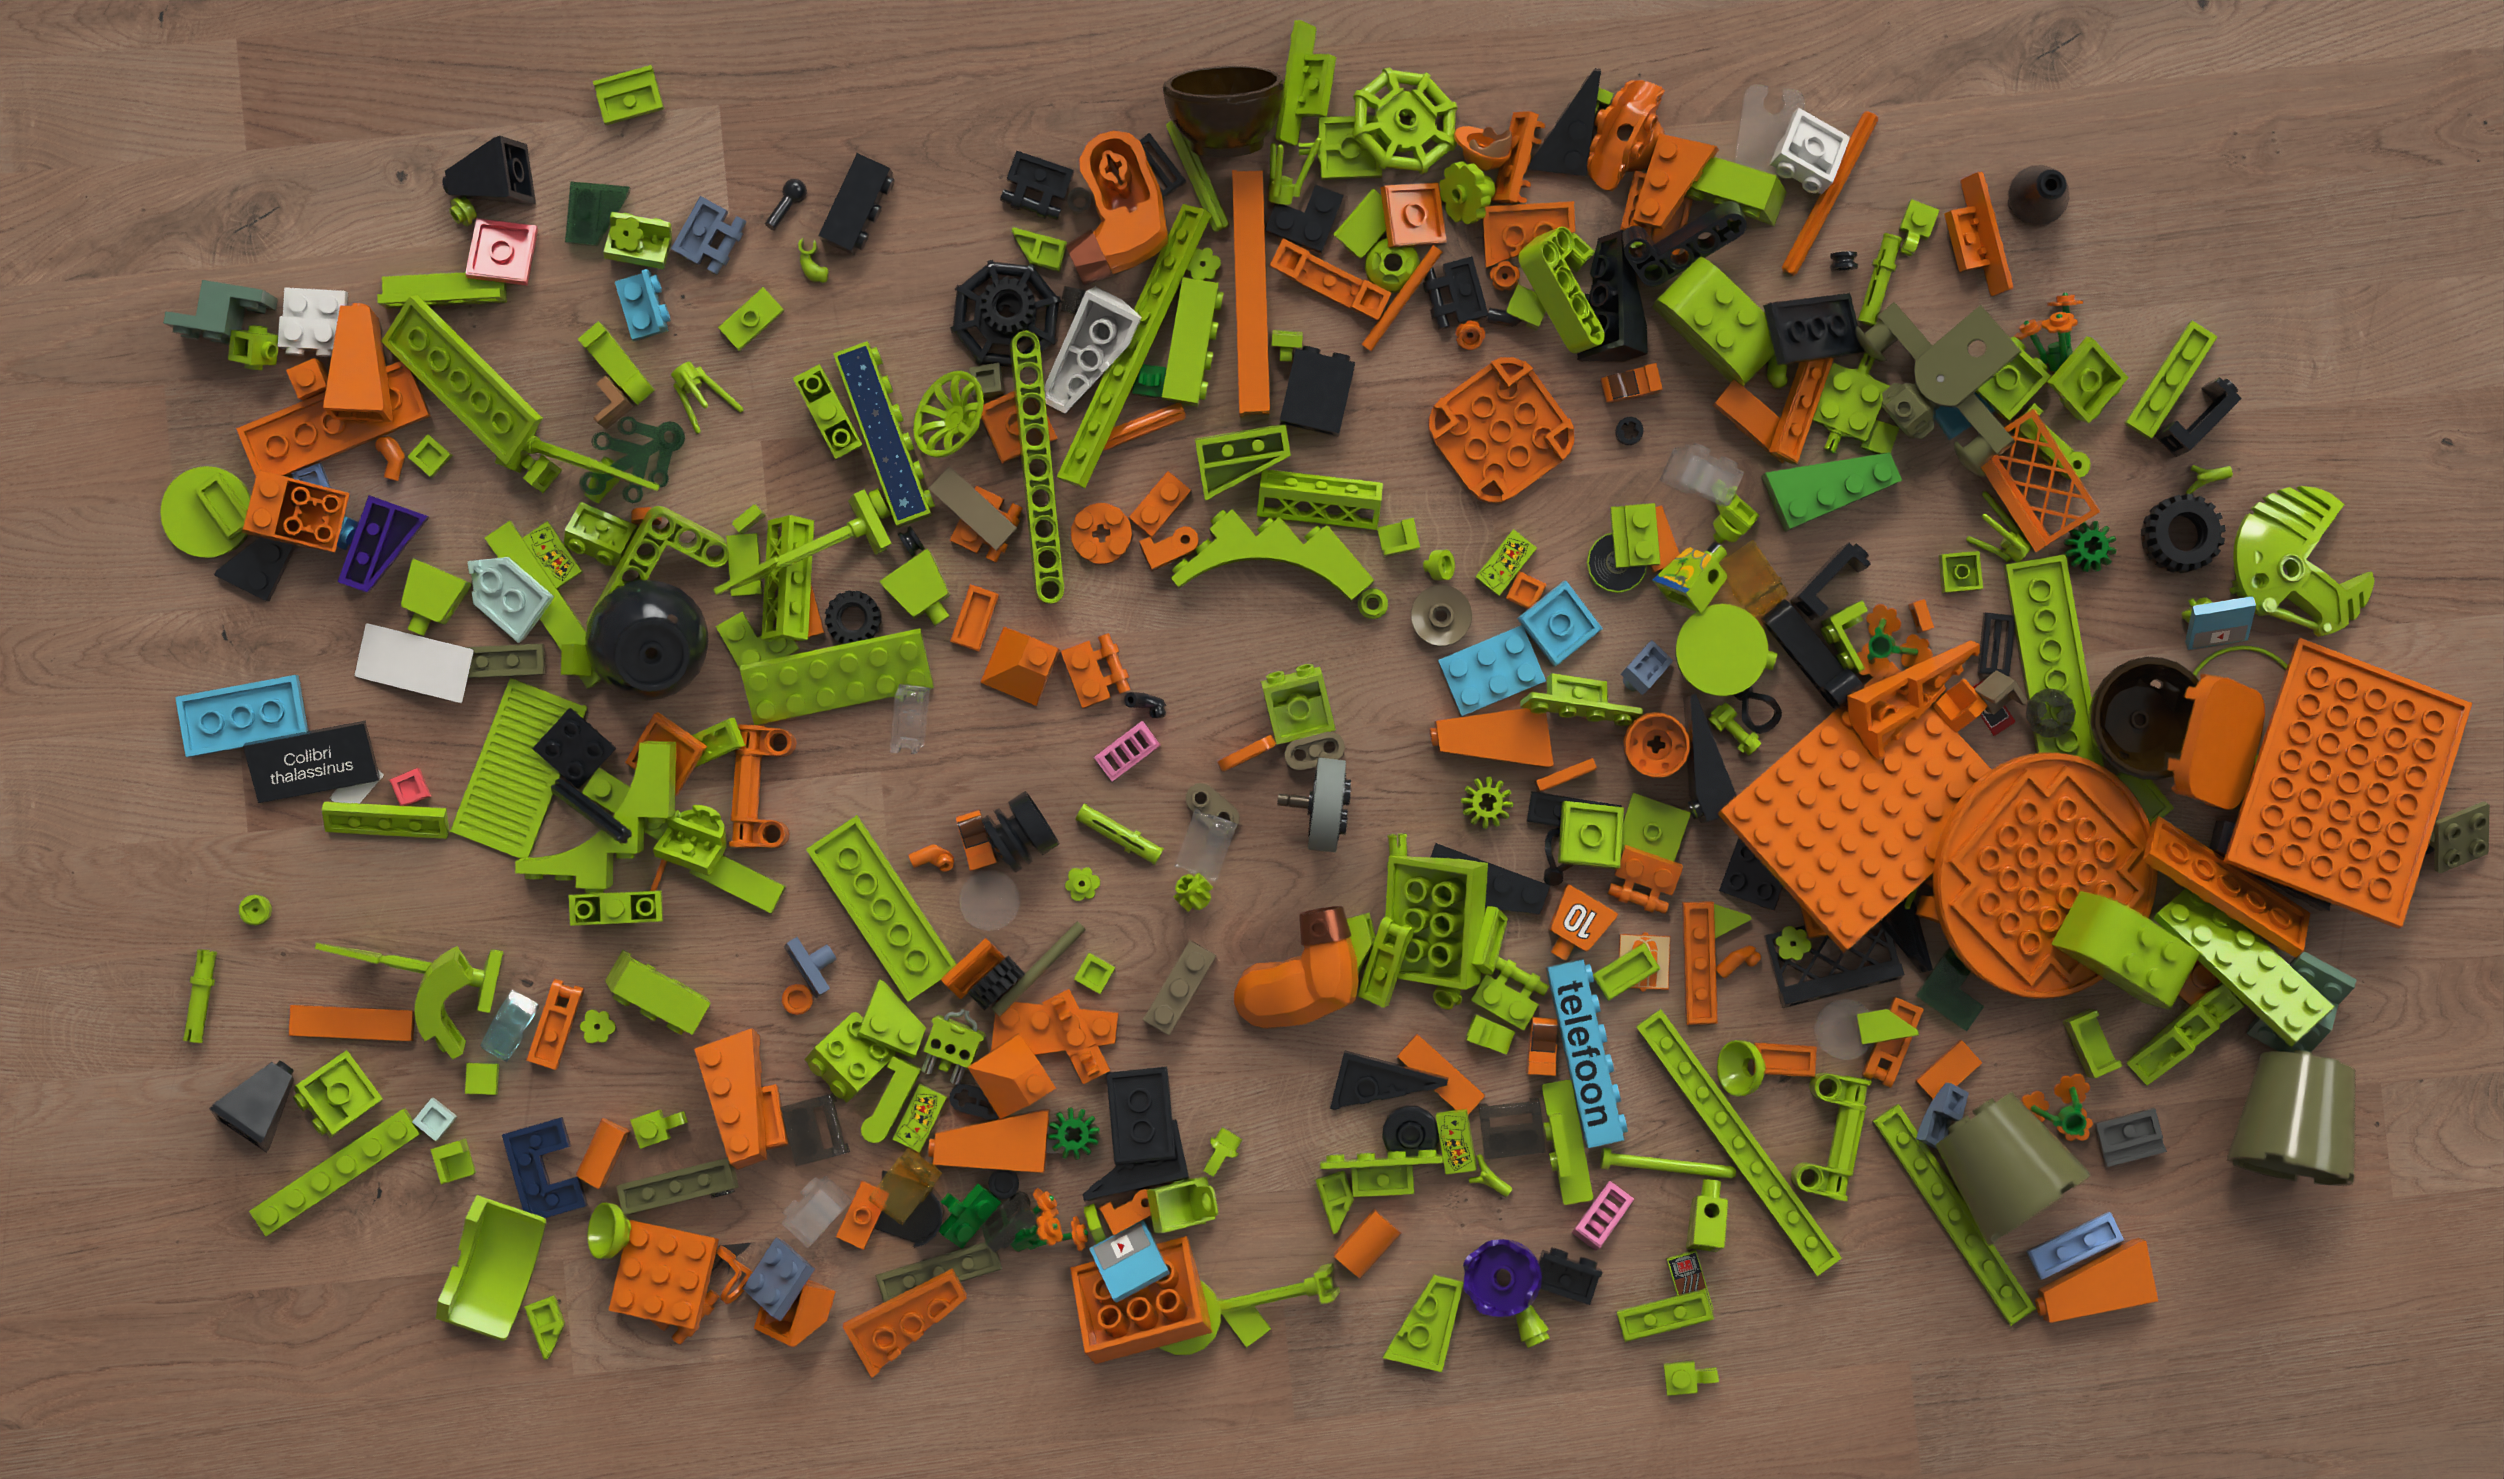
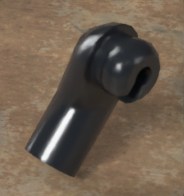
M1129 692L1125 695L1124 702L1127 707L1150 708L1149 715L1151 718H1162L1166 715V703L1161 698L1140 692Z

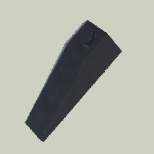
M1623 230L1598 238L1590 271L1593 281L1590 294H1585V297L1602 325L1604 341L1598 346L1577 353V360L1624 362L1648 354L1647 323L1635 271L1626 259L1621 243Z

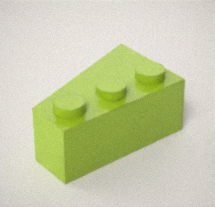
M622 950L605 980L611 992L614 993L612 998L628 1007L630 1003L641 1008L639 1012L651 1020L656 1021L657 1017L667 1021L666 1027L680 1035L684 1031L693 1035L711 1004L707 997L676 979H671L656 971L655 967L637 961L630 956L629 952Z

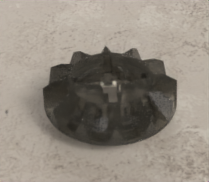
M2052 688L2044 689L2037 692L2029 700L2026 708V718L2031 729L2037 734L2048 738L2058 737L2065 734L2074 725L2076 711L2073 700L2064 691ZM2046 704L2051 708L2062 707L2056 714L2057 722L2052 718L2040 719L2047 712Z

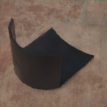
M883 1170L881 1189L889 1192L890 1196L874 1229L914 1242L913 1248L925 1245L936 1236L942 1225L944 1207L941 1203V1196L934 1187Z

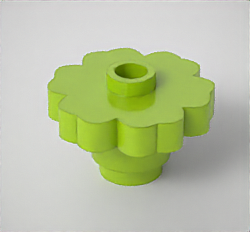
M1464 161L1445 168V179L1440 181L1439 186L1441 200L1446 203V213L1455 222L1463 221L1465 224L1475 223L1484 218L1486 215L1485 207L1490 205V199L1495 194V184L1492 178L1484 175L1483 171L1478 169L1474 163L1467 165Z

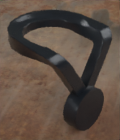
M1752 686L1740 693L1734 694L1736 699L1742 701V721L1752 732L1762 734L1770 731L1779 723L1782 717V710L1773 697L1754 693ZM1749 698L1764 701L1774 709V714L1767 723L1763 725L1753 724L1748 714Z
M1560 828L1551 829L1545 839V852L1550 867L1544 871V882L1550 886L1561 884L1563 882V871L1574 866L1573 864L1564 863L1558 867L1556 866L1552 854L1551 840L1554 837H1560Z

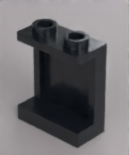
M1303 346L1302 350L1296 349L1279 424L1339 437L1356 362L1350 361V356L1341 353H1333L1332 357L1320 354V349L1310 346Z
M2218 377L2201 388L2213 402L2187 429L2176 420L2162 427L2154 435L2175 457L2189 452L2242 399L2237 394V387L2230 380H2223Z
M1850 543L1845 544L1830 557L1790 601L1811 621L1820 618L1829 608L1816 595L1846 563L1858 573L1867 569L1871 565L1867 560L1869 554L1858 544L1854 546Z

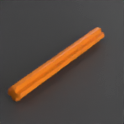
M1865 111L1862 114L1850 137L1833 183L1818 197L1782 265V270L1789 275L1795 276L1798 273L1876 126L1879 117L1872 112Z

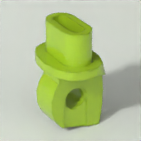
M1222 1127L1216 1138L1211 1137L1210 1143L1215 1151L1203 1171L1214 1177L1226 1156L1230 1158L1238 1156L1239 1153L1236 1150L1243 1139Z

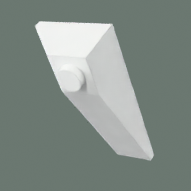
M1096 286L1085 292L1045 383L1044 391L1047 405L1067 413L1130 345L1142 317L1122 299Z

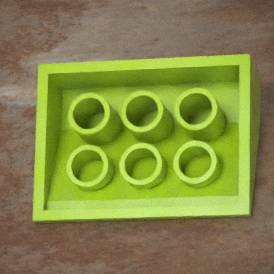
M1389 856L1385 917L1395 920V924L1399 926L1407 925L1414 929L1413 937L1407 946L1397 979L1467 990L1481 982V971L1472 964L1485 916L1488 863L1451 858ZM1390 935L1388 942L1395 945L1397 938Z

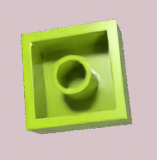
M1980 551L1941 554L1938 556L1942 593L1983 589Z

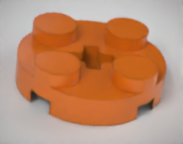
M1095 503L1085 507L1076 515L1071 527V540L1075 550L1084 559L1099 565L1110 564L1117 561L1127 551L1132 540V529L1128 518L1120 508L1107 503ZM1103 525L1105 530H1110V535L1105 537V542H1099L1098 537H1093V532L1097 531V526Z

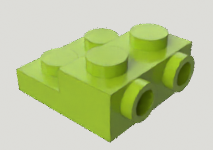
M2014 336L2010 339L2022 353L1976 391L2007 422L2016 415L2051 377L2046 372L2048 367L2037 357L2032 359L2024 351L2026 349L2025 345Z
M2086 336L2047 383L2060 396L2059 401L2076 419L2090 423L2101 414L2102 408L2108 401L2121 391L2122 385L2129 377L2094 338Z
M1304 664L1298 666L1295 673L1284 675L1283 671L1269 673L1266 676L1267 680L1261 681L1276 745L1336 730L1320 667L1314 668L1313 664Z
M347 1050L295 1085L294 1091L297 1094L293 1096L294 1101L302 1111L309 1109L315 1119L311 1123L321 1136L327 1134L329 1138H332L348 1127L357 1118L383 1100L382 1096Z

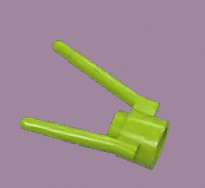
M1320 138L1315 140L1295 185L1292 184V178L1282 176L1283 145H1278L1276 155V144H1270L1269 201L1290 205L1292 204L1293 196L1300 197L1302 184L1321 144Z
M689 361L683 363L671 373L672 378L676 382L673 387L681 398L696 434H699L701 430L685 391L687 394L693 393L701 406L707 408L708 404L698 390L702 385L701 379L738 412H743V407L707 376L701 366L695 368L692 362Z
M1983 491L1982 496L2011 531H2006L1987 514H1983L1982 518L2004 537L2000 543V546L2004 549L2001 550L1971 536L1966 538L1967 542L1998 555L2006 562L2010 558L2020 562L2031 549V544L1989 493Z

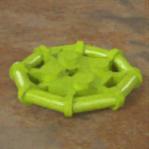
M1388 67L1382 69V73L1363 89L1355 91L1353 95L1355 101V120L1352 135L1380 163V168L1384 170L1386 167L1412 170L1424 174L1428 172L1429 167L1446 153L1455 150L1457 142L1454 139L1455 117L1458 107L1456 102H1451L1430 78L1431 74L1427 72L1419 74L1396 71ZM1398 83L1416 85L1417 87L1416 90L1412 89L1411 92L1403 91L1404 88H1399ZM1386 86L1390 93L1380 100L1375 94ZM1424 90L1431 96V98L1438 104V106H1434L1430 102V100L1423 94ZM1367 106L1375 109L1373 123L1367 124ZM1399 114H1402L1404 117L1407 115L1411 116L1410 126L1400 122ZM1437 116H1443V132L1437 130V125L1435 126ZM1377 132L1389 145L1386 151L1376 142L1371 134ZM1432 139L1438 145L1425 154L1422 146ZM1396 150L1402 153L1413 151L1414 158L1393 156Z

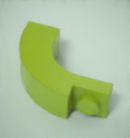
M458 946L439 956L428 967L421 980L415 1001V1020L424 1041H427L436 1036L435 1040L442 1052H447L452 1060L463 1054L466 1040L448 1016L444 1001L450 994L471 983L474 969Z

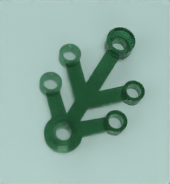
M629 416L622 417L618 421L617 428L619 432L624 435L637 433L652 438L651 441L644 445H639L613 438L606 432H597L593 435L591 443L595 449H610L627 454L609 465V467L624 472L633 466L632 475L644 479L649 456L659 451L656 470L651 471L648 476V481L655 483L654 476L656 473H660L663 476V481L659 484V488L666 486L669 477L667 472L672 452L680 449L685 440L682 427L675 422H663L658 427L637 422L633 417ZM625 420H629L632 423V429L628 432L623 429ZM667 431L673 434V440L670 443L664 439V434ZM601 435L606 438V445L603 447L597 444V438ZM588 471L581 476L579 485L585 494L595 496L601 494L606 488V482L614 477L604 473ZM590 477L596 481V486L593 489L588 488L586 484ZM629 483L622 493L624 500L628 503H638L643 497L642 487ZM631 488L637 491V497L634 500H631L628 496Z

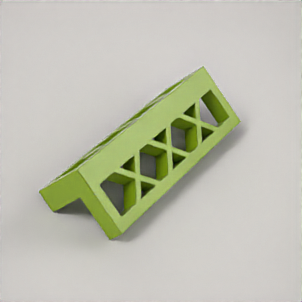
M466 272L382 277V294H377L378 304L385 309L402 308L409 296L418 295L428 306L507 302L506 283L470 279L466 277Z
M1265 469L1261 472L1257 516L1280 517L1286 520L1378 530L1383 483ZM1265 497L1277 498L1282 505L1277 508L1264 507ZM1303 501L1308 502L1313 508L1308 511H1299L1294 505ZM1330 505H1338L1343 512L1333 515L1329 514L1325 508ZM1361 508L1373 509V519L1360 518L1355 512Z
M793 515L768 520L766 561L813 541L814 520ZM782 526L781 537L778 540V528ZM812 556L788 567L774 569L765 578L761 640L771 641L780 638L797 641L808 640ZM778 587V596L775 599V591ZM777 617L776 630L773 631V621Z

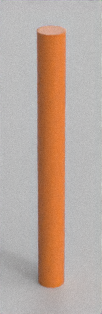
M1434 245L1431 247L1363 341L1362 345L1368 350H1373L1443 252Z

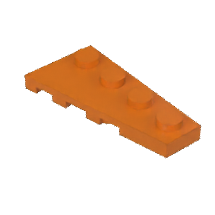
M1014 1002L1000 1017L995 1013L991 1051L1017 1034H1020L1034 1055L1065 1051L1049 1018L1060 1021L1055 1008L1043 1004ZM1069 1008L1073 1017L1062 1022V1028L1066 1032L1071 1028H1079V1018L1083 1016L1098 1046L1115 1044L1119 1013Z

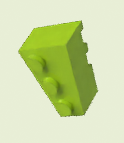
M1714 157L1713 159L1710 158L1702 170L1703 174L1697 182L1694 181L1685 194L1690 199L1700 202L1704 199L1712 202L1715 206L1726 201H1734L1741 206L1744 215L1775 226L1787 192L1776 175Z
M1285 424L1195 438L1205 501L1291 456Z

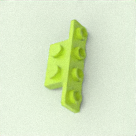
M1302 20L1294 21L1289 57L1286 63L1284 102L1276 124V139L1291 146L1298 145L1302 117H1327L1337 58L1330 54H1313L1317 29L1315 26Z
M1554 673L1547 676V694L1531 692L1520 701L1521 708L1531 709L1533 713L1553 712L1559 713V716L1564 718L1580 716L1586 717L1591 722L1608 720L1614 721V724L1619 726L1630 725L1634 720L1643 715L1642 708L1608 703L1607 681Z
M1567 1079L1542 1084L1548 1122L1543 1123L1546 1141H1552L1553 1153H1549L1551 1170L1557 1171L1563 1204L1569 1205L1593 1200V1193L1572 1081Z
M1419 1150L1418 1156L1406 1157V1151L1387 1152L1388 1158H1375V1153L1357 1154V1159L1345 1160L1344 1154L1326 1155V1161H1320V1169L1351 1168L1353 1197L1414 1194L1413 1164L1443 1163V1155H1437L1436 1150Z

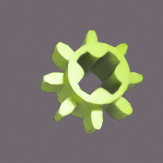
M1197 873L1195 877L1187 874L1177 881L1175 886L1177 894L1173 897L1187 912L1192 908L1201 910L1209 904L1211 900V893L1209 891L1213 889V886L1200 873Z

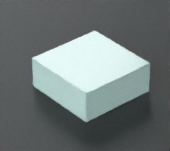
M431 1098L412 1123L433 1140L438 1141L457 1116L438 1100Z

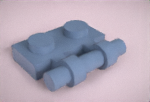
M700 196L671 250L700 265L705 255L712 258L707 270L718 275L722 266L727 265L730 259L728 255L735 242H739L742 238L743 233L741 231L746 221L736 216L731 226L724 223L723 221L728 211ZM719 231L725 234V237L718 250L710 245Z

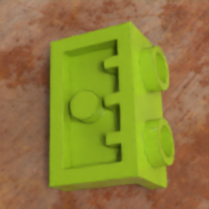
M580 501L565 529L564 544L575 553H584L596 558L603 565L617 567L636 532V525Z

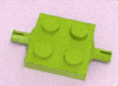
M1367 115V124L1373 123L1375 115ZM1355 116L1318 118V138L1321 139V144L1316 155L1320 163L1321 180L1382 177V168L1379 167L1380 163L1358 139L1353 138L1352 131L1354 130ZM1377 132L1371 134L1376 142L1386 151L1389 145ZM1298 143L1299 156L1309 155L1314 143Z
M1866 353L1863 354L1858 369H1848L1833 363L1812 421L1824 426L1830 432L1823 449L1828 451L1834 440L1830 450L1832 453H1836L1842 437H1852L1861 442L1867 441L1881 409L1882 393L1890 387V385L1875 380L1869 374L1875 359L1870 357L1867 366H1865L1869 356Z

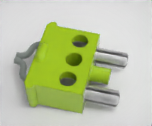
M961 1009L959 1013L950 1012L945 1017L936 1015L932 1019L933 1027L923 1051L927 1053L921 1069L922 1072L925 1073L932 1055L933 1057L926 1074L932 1073L937 1057L942 1058L938 1067L942 1071L948 1072L951 1063L956 1064L950 1079L952 1084L956 1079L960 1066H962L955 1085H960L965 1069L973 1063L980 1042L986 1037L984 1031L977 1029L975 1020L969 1017V1011ZM962 1015H964L965 1019L969 1023H971L973 1027H970L968 1025H965L963 1023L957 1022L949 1018L961 1017ZM933 1039L940 1040L941 1046L934 1045ZM949 1044L954 1045L956 1049L954 1052L948 1050L947 1046ZM962 1050L969 1051L970 1057H964Z

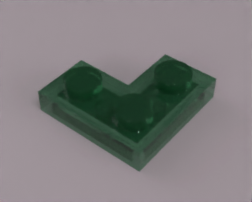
M1949 946L1915 996L1964 1031L1970 1028L1984 1008L1982 1004L1959 989L1971 971L1957 957L1951 946Z

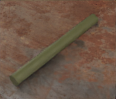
M1077 921L991 1009L1000 1017L1086 929Z

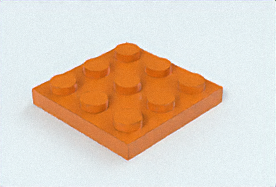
M630 1220L629 1242L622 1251L608 1311L698 1330L719 1239Z

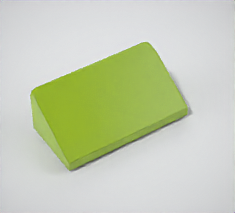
M1372 189L1333 234L1350 253L1360 259L1365 256L1386 231L1382 196L1375 189Z

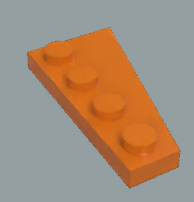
M952 1268L844 1322L843 1329L869 1375L873 1378L889 1361L892 1362L898 1357L904 1348L913 1341L916 1342L934 1323H938L967 1299V1293Z

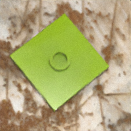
M1632 793L1623 818L1621 854L1624 846L1628 845L1675 861L1691 813Z
M1570 801L1562 802L1558 863L1619 869L1624 808Z

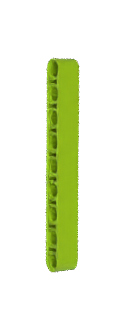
M1022 331L1012 338L1010 353L1034 591L1040 601L1052 604L1062 598L1064 594V581L1041 351L1037 336L1030 331ZM1027 337L1032 341L1033 349L1029 354H1023L1017 349L1019 338ZM1023 368H1031L1035 372L1036 380L1033 384L1027 385L1021 381L1020 372ZM1028 398L1035 399L1039 404V410L1035 415H1028L1023 410V403ZM1037 429L1040 431L1042 441L1038 446H1032L1027 442L1026 434L1028 430ZM1034 459L1041 460L1045 465V472L1040 477L1032 475L1029 471V464ZM1036 490H1043L1048 495V502L1044 507H1037L1032 501V495ZM1040 520H1045L1051 525V533L1045 538L1039 537L1035 531V526ZM1045 550L1050 551L1054 556V563L1049 568L1041 567L1038 562L1040 553ZM1047 581H1052L1057 586L1056 595L1050 599L1045 598L1041 592L1042 585Z

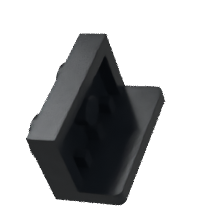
M1551 1247L1550 1252L1542 1250L1538 1261L1542 1275L1540 1289L1590 1305L1599 1277L1603 1273L1600 1268H1597L1598 1262L1584 1257H1580L1578 1262L1567 1258L1568 1252Z

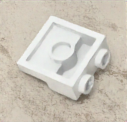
M1798 108L1791 117L1784 137L1778 142L1770 165L1776 168L1779 176L1794 178L1803 183L1802 187L1807 192H1819L1822 194L1835 179L1850 137Z
M284 288L283 316L279 318L278 347L286 350L285 354L304 356V351H316V356L331 358L340 305L347 306L348 292Z

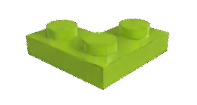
M743 611L716 626L739 668L741 665L789 656L800 650L796 641L792 639L761 640V636L758 637Z

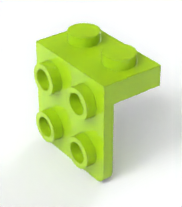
M858 1012L851 1013L814 1047L804 1059L808 1063L809 1069L816 1076H821L830 1086L831 1092L846 1103L887 1065L896 1054L892 1049L857 1035L863 1017Z

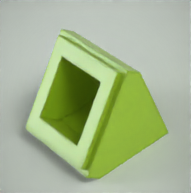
M1572 233L1575 243L1574 249L1564 260L1577 273L1595 252L1578 235Z
M562 644L561 675L592 676V666L587 655L586 645Z

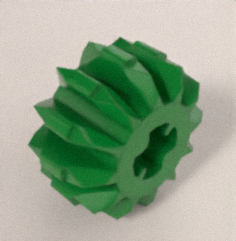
M2092 521L2090 527L2086 522H2083L2079 525V530L2074 528L2069 531L2074 539H2065L2064 544L2071 546L2072 550H2068L2064 554H2066V557L2074 555L2075 559L2071 562L2072 567H2076L2082 562V572H2088L2091 566L2097 572L2101 570V563L2104 565L2111 564L2112 561L2107 554H2116L2117 549L2109 547V543L2116 541L2115 536L2106 538L2105 535L2110 529L2108 526H2104L2098 531V521ZM2092 540L2093 543L2091 545L2095 544L2096 550L2088 553L2089 548L2085 549L2084 543Z
M1070 1107L1067 1110L1068 1119L1061 1112L1056 1114L1057 1119L1062 1123L1061 1125L1050 1122L1049 1127L1057 1130L1058 1133L1049 1134L1048 1140L1059 1139V1142L1052 1149L1056 1152L1064 1146L1063 1158L1066 1159L1069 1151L1074 1150V1158L1079 1160L1080 1148H1082L1085 1154H1091V1149L1086 1145V1142L1092 1145L1098 1144L1099 1141L1096 1138L1090 1137L1089 1134L1099 1133L1100 1128L1088 1127V1125L1095 1121L1094 1116H1090L1086 1121L1082 1120L1085 1115V1109H1080L1077 1118L1074 1117V1110ZM1071 1126L1073 1129L1079 1127L1082 1131L1079 1133V1136L1082 1138L1079 1141L1074 1138L1068 1140L1066 1137L1069 1131H1066L1067 1127Z

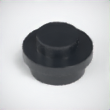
M997 1169L989 1178V1189L997 1198H1010L1019 1188V1178L1013 1170Z

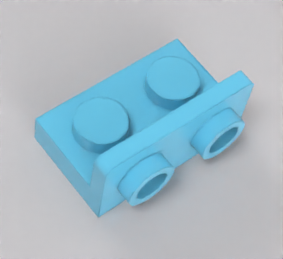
M648 269L641 270V274L615 281L633 341L669 331L666 322L671 321L666 304H660L657 294L662 292L658 276H652Z

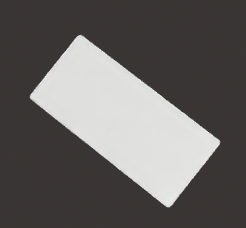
M367 623L365 625L355 677L462 703L473 649Z

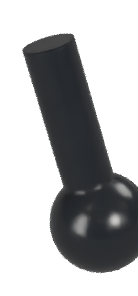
M790 179L784 184L782 190L783 198L765 222L769 229L775 230L793 203H799L806 197L807 188L801 180Z

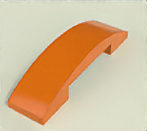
M1284 238L1281 240L1269 265L1271 268L1342 306L1374 320H1379L1392 294L1391 292L1365 279L1361 280L1309 254L1310 252Z

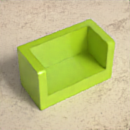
M2088 1009L2062 1022L2087 1077L2096 1079L2122 1067L2120 1060L2114 1058L2096 1018L2100 1016L2098 1010Z

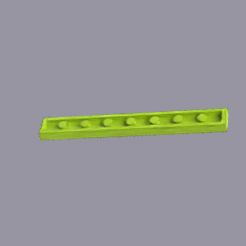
M1896 1104L1872 1120L2008 1324L2012 1326L2034 1311L2036 1307L1993 1244L1988 1246L1966 1203L1927 1145L1916 1139L1918 1132L1901 1106Z

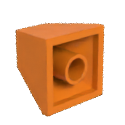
M1003 627L980 683L1037 706L1060 649L1031 636Z
M1017 1034L967 1067L999 1119L1030 1106L1056 1089L1020 1034Z
M808 1280L781 1321L772 1317L760 1306L754 1329L795 1347L827 1321L836 1291Z

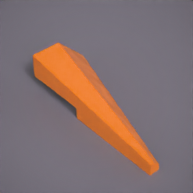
M1971 640L1847 696L1850 723L1874 757H1883L1885 754L1884 748L1892 739H1900L1903 735L1901 730L1911 719L1917 720L1946 690L1944 684L1953 675L1959 676L1964 671L1962 665L1971 655L1978 656L1980 654L1979 643Z

